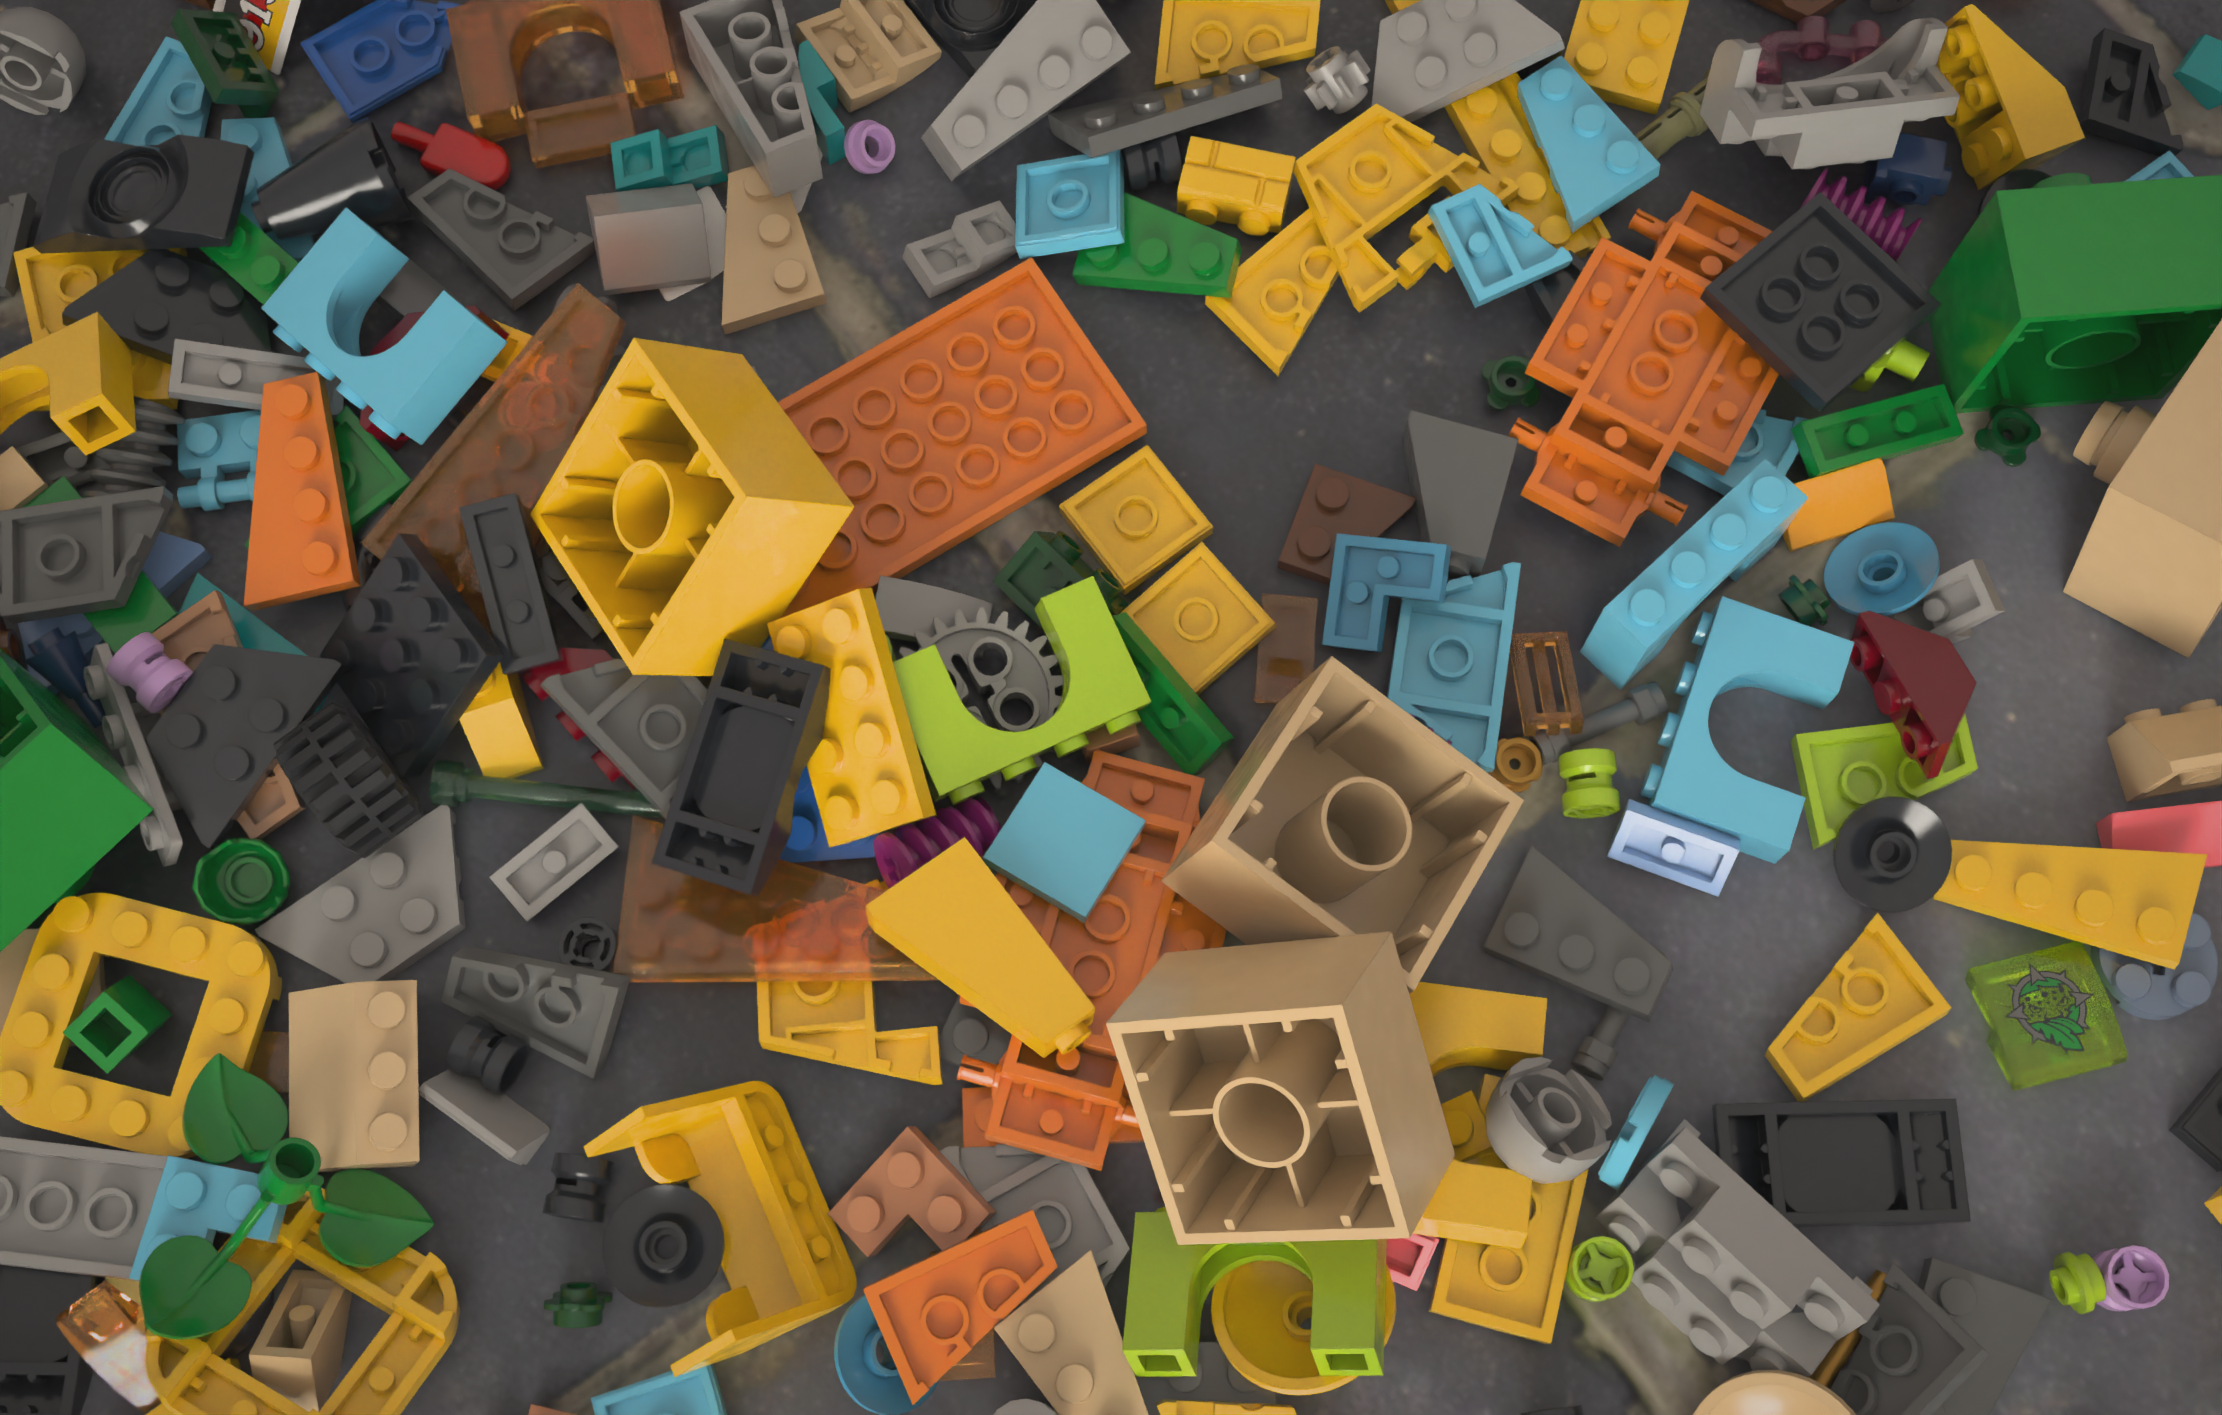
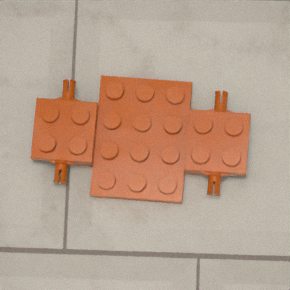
M1691 191L1682 209L1672 216L1667 223L1642 211L1640 208L1637 209L1627 229H1631L1656 242L1654 256L1651 261L1601 237L1525 371V374L1568 395L1573 400L1561 421L1553 426L1548 433L1518 417L1508 435L1509 437L1519 439V444L1537 453L1534 461V470L1520 495L1618 547L1623 543L1633 523L1642 517L1646 511L1674 524V526H1677L1688 505L1658 491L1661 473L1673 451L1722 476L1725 475L1779 375L1700 299L1704 289L1773 231L1694 191Z
M1100 750L1094 751L1088 774L1081 783L1143 818L1146 822L1142 832L1085 923L1000 873H996L995 877L1095 1006L1093 1023L1088 1026L1092 1032L1090 1036L1066 1054H1062L1059 1049H1056L1043 1058L1012 1035L1008 1050L999 1060L998 1065L963 1055L957 1080H964L991 1088L993 1107L985 1131V1139L1101 1171L1109 1140L1118 1130L1120 1123L1140 1128L1132 1103L1126 1100L1128 1096L1127 1087L1106 1022L1164 953L1220 948L1223 946L1227 930L1161 882L1201 820L1199 801L1205 778ZM960 996V1004L975 1007Z

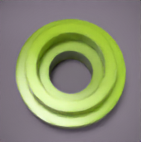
M2064 1252L2055 1256L2054 1269L2049 1272V1280L2059 1302L2064 1306L2070 1305L2079 1314L2093 1311L2095 1303L2106 1299L2105 1282L2095 1261L2086 1253L2074 1255L2071 1252Z

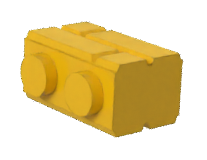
M1191 136L1178 185L1177 213L1185 214L1188 219L1202 225H1212L1216 221L1235 224L1244 233L1254 236H1262L1269 231L1280 233L1292 188L1296 157Z

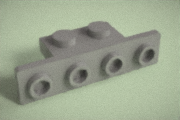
M108 643L94 645L90 666L84 667L85 685L92 700L100 699L106 714L102 718V727L109 748L111 750L119 749L125 764L122 769L154 809L140 822L143 841L149 851L157 850L163 867L176 864L183 842L172 811L183 808L145 741V738L161 718L159 712L150 713L139 702L130 703L125 687L119 685L106 673L109 661L113 657Z

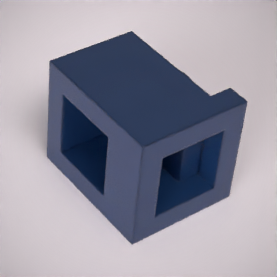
M1900 132L1892 158L1867 161L1863 184L1867 188L1864 203L1871 204L1876 196H1883L1901 205H1926L1932 195L1943 197L1947 191L1952 173V165L1945 164L1948 142Z

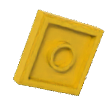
M1148 444L1059 505V513L1103 569L1121 585L1124 595L1213 534L1212 524Z
M1200 542L1121 612H1126L1197 695L1201 694L1277 627L1269 615L1203 542Z

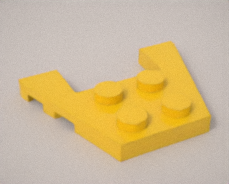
M1377 103L1297 159L1293 171L1352 304L1359 313L1397 285L1399 278L1395 270L1367 242L1368 239L1441 186H1445L1454 196L1481 184L1497 196L1503 206L1513 201L1520 189V186L1515 181L1505 175L1500 180L1480 169V161L1463 152L1457 156L1434 143V135Z
M878 879L859 886L858 892L827 905L825 901L755 930L759 1043L762 1049L930 1085L943 1084L940 1036L937 1026L877 1032L872 936L865 905L888 890L885 881L879 883Z

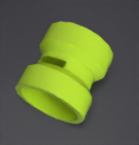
M1589 748L1573 750L1559 755V776L1566 782V792L1561 797L1562 813L1564 816L1579 819L1598 818L1613 815L1621 810L1620 792L1613 787L1612 776L1617 771L1616 753L1614 751Z
M1605 1236L1589 1238L1572 1247L1565 1284L1570 1292L1585 1301L1598 1302L1614 1298L1623 1293L1632 1282L1634 1272L1632 1257L1626 1247L1616 1239Z

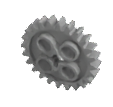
M984 607L979 608L975 622L971 623L967 622L961 609H957L955 612V626L948 628L937 616L933 618L936 635L932 638L918 629L914 632L915 640L920 647L918 651L931 645H936L948 674L955 683L959 698L963 705L968 702V688L951 661L954 656H960L963 659L977 692L981 695L990 692L992 695L988 699L987 709L999 730L1019 732L1033 729L1048 721L1057 710L1061 696H1056L1055 691L1063 688L1062 675L1052 676L1050 671L1059 662L1055 655L1043 658L1040 654L1047 643L1045 635L1036 638L1032 642L1025 639L1029 628V622L1026 620L1013 631L1007 628L1008 612L1003 611L996 623L992 624L987 621ZM903 647L899 650L901 658L915 653V651ZM987 649L996 650L1005 658L1006 666L999 674L993 676L984 675L975 667V657L981 651ZM1011 699H1021L1031 707L1032 718L1024 725H1010L1001 716L1000 709L1002 705ZM976 706L966 708L972 716L986 725L983 716ZM1038 756L1034 758L1037 765L1036 770H1039L1043 765ZM1002 773L989 778L995 791H1000ZM1023 775L1015 778L1014 780L1018 784L1023 781Z

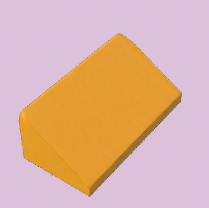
M1881 457L1794 483L1808 499L1783 533V538L1789 552H1793L1854 533L1873 524L1893 521L1895 515L1886 468Z

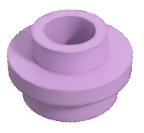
M873 120L859 121L854 123L845 135V155L850 165L862 174L879 173L887 167L894 157L895 140L889 129ZM865 141L867 142L869 147L868 154L865 149Z

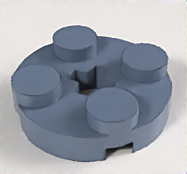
M2192 913L2178 966L2175 970L2163 967L2160 975L2153 973L2152 964L2148 962H2142L2140 959L2095 946L2091 947L2092 970L2101 988L2107 987L2111 995L2120 1001L2116 1005L2125 1012L2139 1018L2165 1020L2181 1015L2205 1003L2211 996V991L2217 980L2218 955L2215 944L2211 939V928L2203 917Z

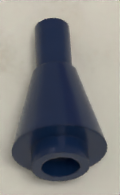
M59 627L28 644L27 646L34 655L24 660V662L67 698H73L94 728L102 725V718L106 714L100 699L92 700L88 694L84 680V667H87L88 663L76 631L64 636Z

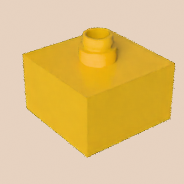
M633 338L530 516L633 675L713 676L725 639L761 648L770 634L767 623L781 618L855 506L742 354Z

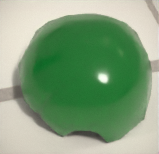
M233 838L225 840L199 859L196 864L192 889L201 909L220 922L238 926L250 925L267 919L282 906L288 897L290 871L282 854L261 839Z

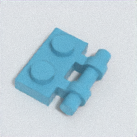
M261 410L186 419L185 424H177V438L179 439L178 471L186 479L201 477L197 485L178 488V502L182 509L202 507L204 511H213L225 508V504L245 500L253 502ZM250 470L247 478L225 481V474Z

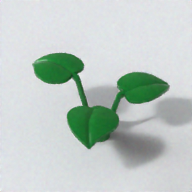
M218 1053L201 1070L188 1093L182 1116L184 1137L189 1147L198 1157L213 1165L230 1163L240 1155L248 1164L264 1162L257 1177V1184L261 1195L219 1253L208 1240L191 1235L170 1238L152 1251L142 1268L139 1281L144 1325L155 1335L183 1340L206 1336L232 1322L243 1310L249 1299L252 1281L245 1269L228 1260L272 1202L280 1205L292 1204L301 1199L306 1191H309L313 1208L318 1212L326 1213L318 1229L322 1245L335 1259L354 1267H372L391 1260L409 1245L427 1234L433 1227L434 1222L424 1207L410 1193L390 1179L369 1170L348 1169L337 1172L326 1185L324 1199L321 1190L324 1178L321 1175H317L321 1166V1157L316 1147L302 1138L292 1137L281 1140L289 1122L288 1110L281 1096L264 1080L244 1071L224 1055Z

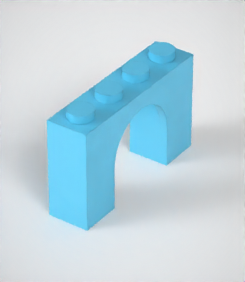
M345 208L261 309L278 323V326L273 330L277 337L299 353L304 348L310 352L304 359L308 365L329 381H332L335 376L341 380V383L336 387L340 394L362 410L367 405L374 410L368 419L395 440L401 433H404L422 445L508 342L443 290L411 330L396 345L376 355L361 356L359 334L366 312L407 263L409 258L348 208Z
M1765 458L1604 607L1580 652L1621 691L1660 654L1680 624L1725 578L1730 576L1737 582L1776 545L1808 497Z
M1722 596L1712 612L1702 611L1696 622L1691 643L1699 645L1694 663L1685 661L1679 673L1674 693L1681 695L1682 699L1677 714L1668 712L1664 719L1657 744L1664 746L1665 750L1660 765L1651 763L1640 790V796L1648 798L1647 805L1740 838V852L1775 864L1790 850L1806 797L1742 775L1721 758L1712 743L1708 727V717L1712 701L1719 695L1732 689L1755 687L1823 710L1839 693L1854 642Z

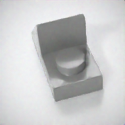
M1971 559L1938 576L1929 592L1917 603L1901 612L1886 617L1948 638L1953 644L1974 635L1972 627L2005 612V608L1983 560Z

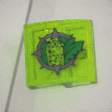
M2074 941L1969 968L1965 982L1991 1029L1987 1043L2013 1091L2127 1061V1049L2112 1005L2100 977L2081 942Z

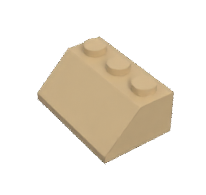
M2215 699L2192 702L2182 706L2179 709L2180 713L2164 716L2161 715V711L2158 708L2135 712L2124 718L2125 725L2107 737L2126 802L2222 786V706H2217Z
M417 980L351 982L290 992L288 994L289 1138H302L316 1147L321 1157L319 1172L414 1167L420 1161Z

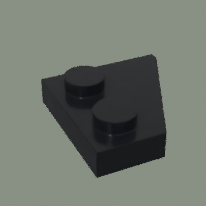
M2104 28L2093 38L2078 121L2081 129L2157 156H2162L2169 150L2176 156L2183 149V140L2181 135L2171 136L2164 113L2171 106L2166 86L2159 78L2160 66L2153 44Z

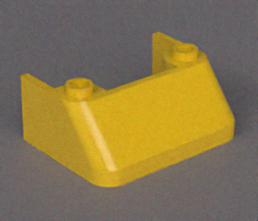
M750 1081L641 1106L583 1146L588 1158L634 1147L639 1161L649 1177L660 1184L675 1185L687 1181L690 1190L706 1199L720 1218L725 1238V1250L721 1266L731 1291L725 1292L713 1299L707 1308L706 1326L712 1341L671 1364L670 1367L674 1377L742 1354L835 1310L853 1298L857 1288V1277L836 1224L828 1215L830 1210L785 1103L779 1093L769 1084L762 1081Z

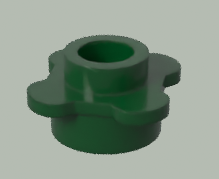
M1506 356L1498 361L1489 360L1484 364L1481 376L1488 382L1490 393L1487 395L1486 402L1491 409L1503 411L1509 405L1522 404L1525 407H1533L1537 404L1541 395L1540 390L1534 386L1535 378L1525 374L1531 360L1530 358L1525 356ZM1513 380L1516 386L1508 387L1506 381Z
M2003 404L1996 405L1989 412L1990 421L1987 426L1978 430L1975 434V444L1982 451L1990 450L2001 456L2007 466H2020L2027 458L2025 451L2028 446L2040 438L2041 429L2024 410L2010 408ZM2003 432L2011 434L2012 439L2004 438Z
M1794 574L1790 576L1789 587L1778 594L1779 599L1798 623L1810 627L1816 622H1819L1822 626L1827 624L1828 616L1824 609L1831 604L1824 593L1810 578L1801 583Z
M592 1282L564 1283L560 1285V1291L553 1293L552 1299L544 1301V1309L553 1311V1324L562 1328L593 1327L603 1322L604 1303L611 1302L613 1294L605 1291L597 1292V1284Z

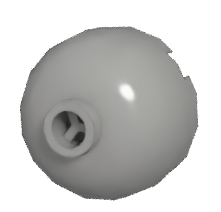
M12 7L1 11L0 99L16 109L35 115H47L49 112L48 107L60 108V112L66 110L76 97L87 74L85 50L77 35L62 20L40 9Z
M1535 1057L1524 1058L1516 1063L1497 1083L1486 1107L1485 1124L1487 1137L1498 1157L1515 1172L1541 1184L1570 1181L1596 1163L1609 1149L1611 1140L1607 1141L1606 1131L1612 1125L1611 1116L1600 1094L1583 1076L1572 1069L1564 1076L1554 1069L1547 1068L1553 1060Z

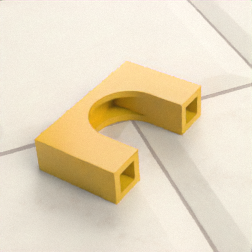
M98 312L0 358V435L22 416L49 404L50 418L85 455L136 432L131 350Z
M1419 982L1415 990L1409 993L1433 1077L1445 1070L1460 1066L1509 1070L1524 1058L1543 1056L1547 998ZM1453 1159L1413 1234L1522 1249L1528 1234L1532 1179L1512 1169L1469 1164Z

